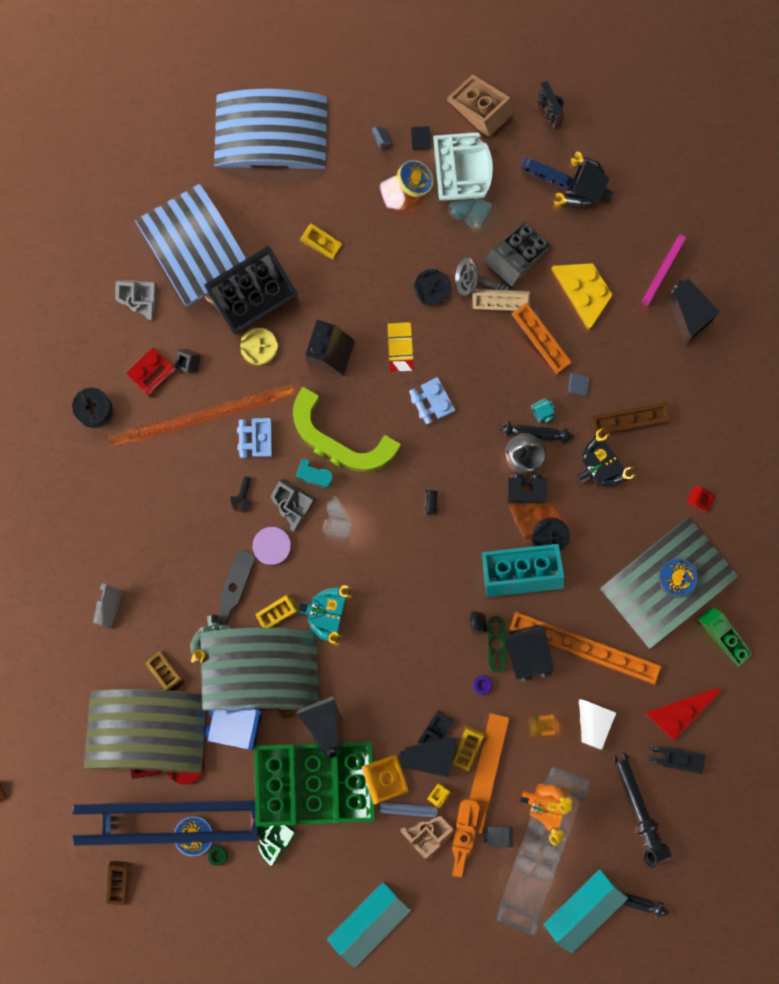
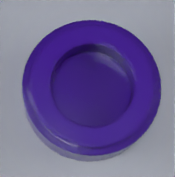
M478 676L473 682V689L479 695H486L492 690V681L487 676Z

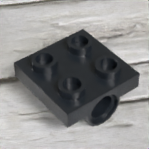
M548 81L540 84L537 103L541 109H544L548 124H552L553 128L556 129L562 123L564 101L561 97L554 95Z

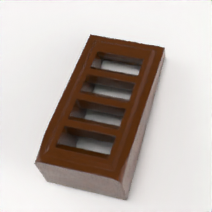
M110 861L108 865L106 904L126 905L129 862ZM113 877H120L123 880H113ZM112 885L123 886V889L112 888ZM111 893L122 894V897H113Z

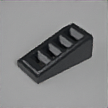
M477 611L471 612V633H486L485 614Z

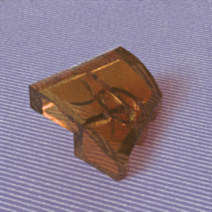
M514 503L508 504L524 540L531 538L532 529L537 522L549 517L559 519L551 503H527V506H515Z

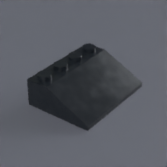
M269 245L204 284L232 334H235L299 295Z

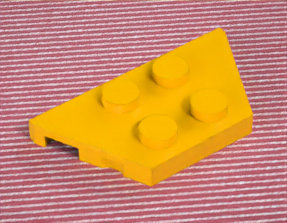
M593 263L553 266L551 268L552 272L587 329H591L611 299L612 293Z

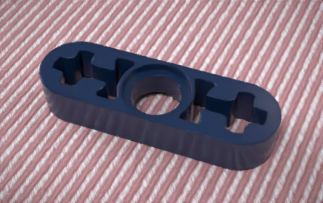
M524 158L520 166L526 173L566 190L573 179L567 174L530 158Z

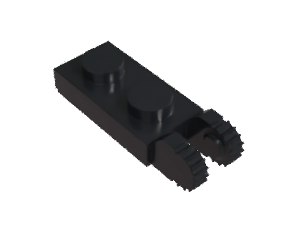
M650 746L649 750L652 752L665 753L664 760L651 757L648 758L647 762L663 765L662 767L702 774L705 754L670 747Z

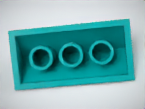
M599 869L544 923V926L557 944L573 953L628 897Z
M382 882L327 940L337 953L355 968L411 910Z

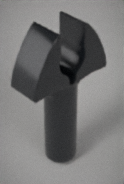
M248 476L243 477L239 494L236 497H230L234 511L236 510V504L241 499L243 502L241 513L247 510L252 503L246 499L251 480Z

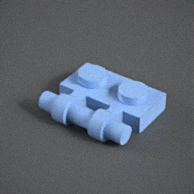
M438 377L422 384L423 393L418 394L416 388L409 391L412 397L411 401L413 404H416L420 412L419 416L425 421L426 425L433 422L430 415L434 413L439 420L455 412ZM427 399L431 408L426 409L423 400Z
M271 418L252 419V426H247L244 419L239 420V427H237L239 444L237 449L240 453V458H247L248 450H252L253 458L272 457ZM248 433H252V443H247Z

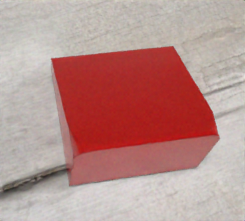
M694 486L687 499V503L708 513L715 495L703 487Z

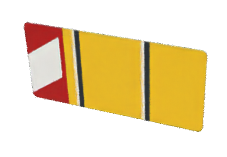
M411 323L388 324L390 372L413 371Z

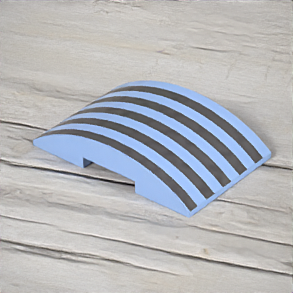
M249 89L217 95L214 167L252 168V165L288 166V168L326 169L327 96L284 89Z
M200 184L135 220L185 307L209 294L204 284L246 259L224 220Z

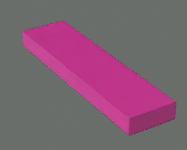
M682 235L677 237L645 294L642 304L648 306L686 237Z

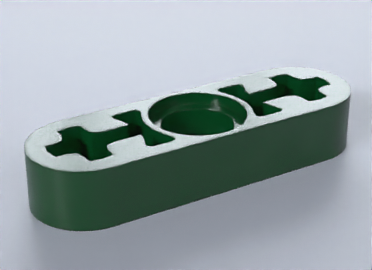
M493 616L487 623L489 668L493 672L499 673L506 668L505 622L500 616ZM494 620L501 623V626L498 627V633L502 632V636H490V633H495L494 627L490 625ZM500 639L502 641V648L499 650L493 649L491 646L492 640ZM491 652H503V656L499 655V661L503 662L499 669H496V666H492L496 656H491Z

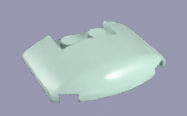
M478 132L433 136L439 201L485 198L492 181L493 164L489 148L486 143L479 139L481 135Z

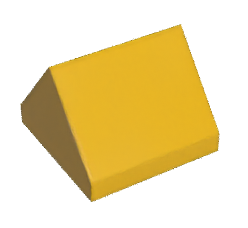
M438 783L427 799L442 809L453 793Z

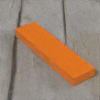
M525 302L511 313L556 374L572 363L528 302Z

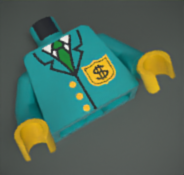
M345 585L319 592L317 596L313 597L312 604L301 602L298 612L309 615L308 624H310L311 630L320 639L329 641L336 646H339L336 638L343 637L338 634L346 600L344 597H352V595H347V590L352 589V587Z

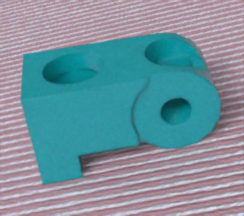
M302 458L296 474L298 480L322 488H327L332 484L333 478L329 470H318L310 467V461Z

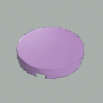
M277 527L264 528L256 534L253 540L254 554L260 562L266 565L280 564L287 559L291 551L290 539L283 530Z

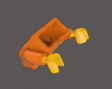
M540 783L537 785L535 793L523 790L520 802L532 805L529 815L541 821L548 832L552 833L550 835V842L556 846L564 838V832L561 830L557 831V828L560 827L563 813L567 814L572 810V800L568 798L570 789L558 787L555 784L547 785Z

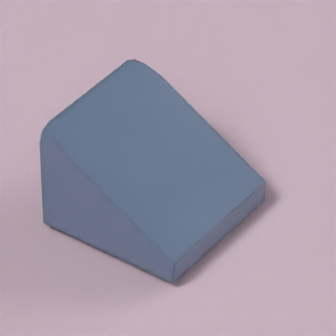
M373 127V136L381 150L393 144L385 128Z
M571 373L568 394L587 397L589 377Z

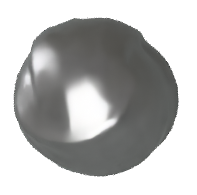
M521 433L513 437L507 444L505 452L507 464L515 473H532L542 467L546 459V447L537 437L529 433Z

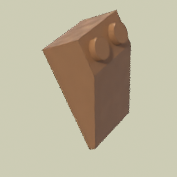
M475 75L469 77L447 98L448 102L469 122L489 137L515 113L509 96Z

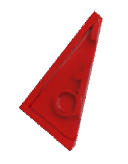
M715 688L648 711L646 715L674 740L719 694L720 690Z

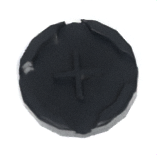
M436 269L425 270L415 280L414 294L423 305L429 307L439 306L445 303L450 296V280L441 271Z
M549 517L542 519L536 523L531 533L533 546L559 544L560 552L566 548L570 540L567 525L558 518Z

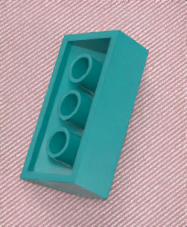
M559 544L482 552L486 597L563 589L564 574Z

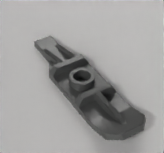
M243 550L236 553L220 595L221 609L218 615L221 625L226 624L231 609L239 603L255 561L252 553ZM233 584L238 587L235 592H232L230 589Z

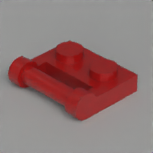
M152 347L126 372V375L150 397L153 391L170 374L173 375L177 370ZM164 366L165 369L146 386L144 383Z

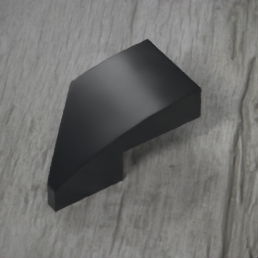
M437 710L417 743L422 744L424 742L440 740V738L445 736L454 720Z

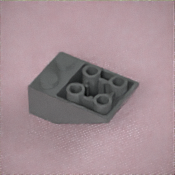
M524 221L492 248L484 262L512 287L540 260L552 245Z

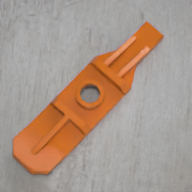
M464 799L460 802L452 846L455 856L452 876L462 877L465 860L472 853L480 808L476 800ZM467 835L468 840L463 842L460 837Z

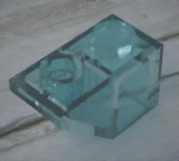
M481 198L462 199L451 202L448 206V212H450L453 218L458 220L461 218L470 227H477L479 229L482 228L492 211V204Z

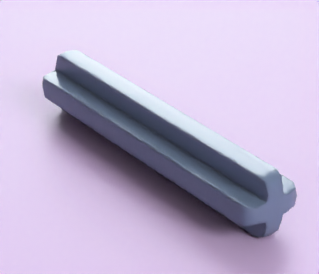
M380 803L381 813L434 818L438 814V808L432 806Z

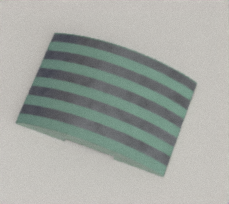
M688 517L609 580L600 590L650 649L734 581L738 575L690 517ZM676 558L685 559L690 562L696 569L698 576L697 586L688 595L679 598L666 594L658 581L659 570L663 564Z
M236 628L200 633V647L205 653V658L201 663L202 711H233L254 708L299 710L320 701L317 639L314 632L289 628Z

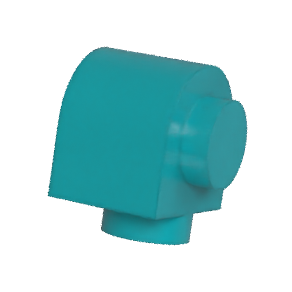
M543 398L531 405V409L540 424L544 421L549 423L556 418L554 415L555 407L551 400L547 401L546 398Z

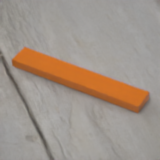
M492 713L489 715L469 798L476 800L480 805L475 830L478 833H482L509 721L508 717Z

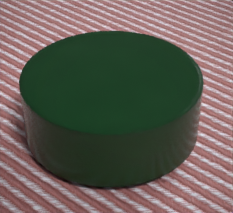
M214 846L209 850L208 861L212 865L221 866L227 861L228 853L224 847Z

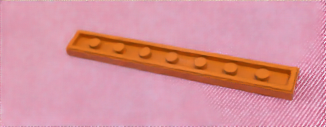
M515 612L509 631L544 623L550 646L651 684H656L662 666Z

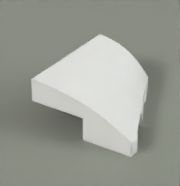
M580 699L582 742L602 750L616 713Z

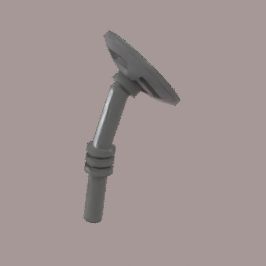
M464 258L457 267L455 284L461 295H470L475 290L477 282L495 290L513 291L509 289V286L506 287V284L502 285V282L498 283L479 275L478 266L472 258ZM465 266H467L468 269L463 273Z

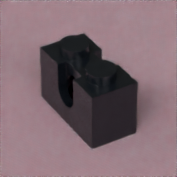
M519 474L508 477L507 503L546 504L547 478H543L542 475H531V479L523 478V475ZM529 484L532 487V492L525 493L522 490V486Z

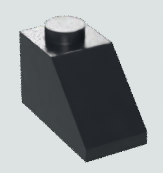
M487 826V830L483 831L484 842H487L488 847H513V827Z

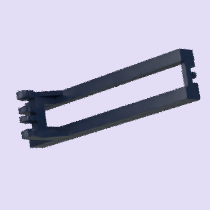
M255 801L72 804V815L102 814V834L72 835V846L257 841ZM212 811L251 812V830L111 834V829H113V824H111L113 817H111V814Z

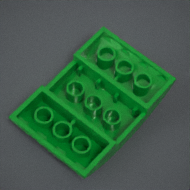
M372 742L342 743V752L335 758H326L316 744L254 746L256 827L375 821L374 804L361 767L372 763Z

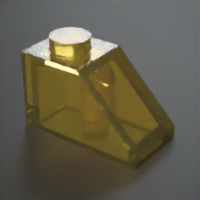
M552 715L528 718L530 738L555 735V731L558 730L557 720L553 719Z

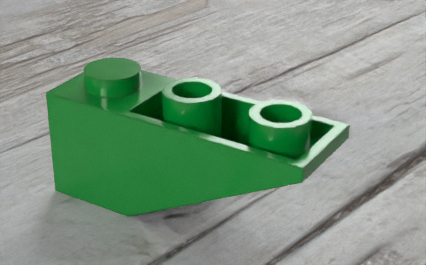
M711 607L698 618V621L736 666L739 667L753 655L722 612Z

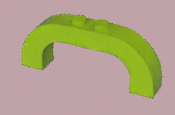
M304 387L301 388L294 402L293 418L299 435L309 446L314 448V453L321 457L325 455L331 458L330 462L338 467L342 465L357 472L379 470L395 458L401 448V444L386 435L383 436L374 450L368 453H356L319 432L313 426L311 416L320 398Z

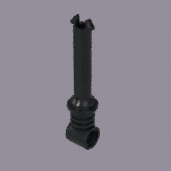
M622 753L623 760L618 761L617 756H613L612 764L615 763L637 821L635 833L643 838L641 839V842L644 841L645 843L643 847L646 846L643 852L644 861L649 867L654 868L671 860V851L666 844L660 843L662 839L658 838L660 834L656 833L659 824L650 818L629 764V756Z

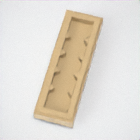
M475 289L473 291V309L515 311L525 302H528L530 305V291Z

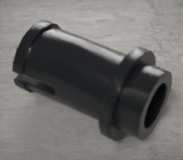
M426 490L425 507H423V510L427 515H436V511H438V508H436L438 491Z

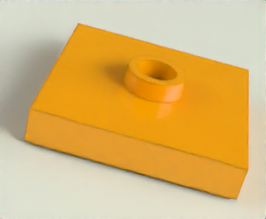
M397 754L361 766L373 804H378L409 792Z

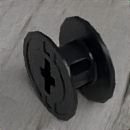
M90 387L81 390L74 397L72 403V410L76 419L89 428L102 427L112 416V402L98 388ZM90 402H92L95 406V414H93V412L90 410Z

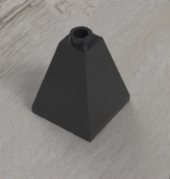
M332 696L296 710L305 732L325 757H337L342 752V716L334 697Z

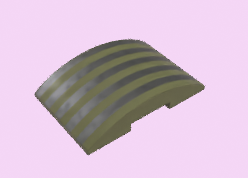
M151 689L91 691L84 769L202 773L206 711H202V694Z

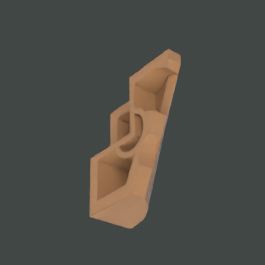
M441 816L433 818L429 822L423 821L417 823V826L407 829L404 827L400 830L426 861L434 856L455 835L452 827Z

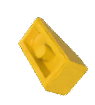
M312 223L300 238L301 242L332 260L342 246L341 242Z

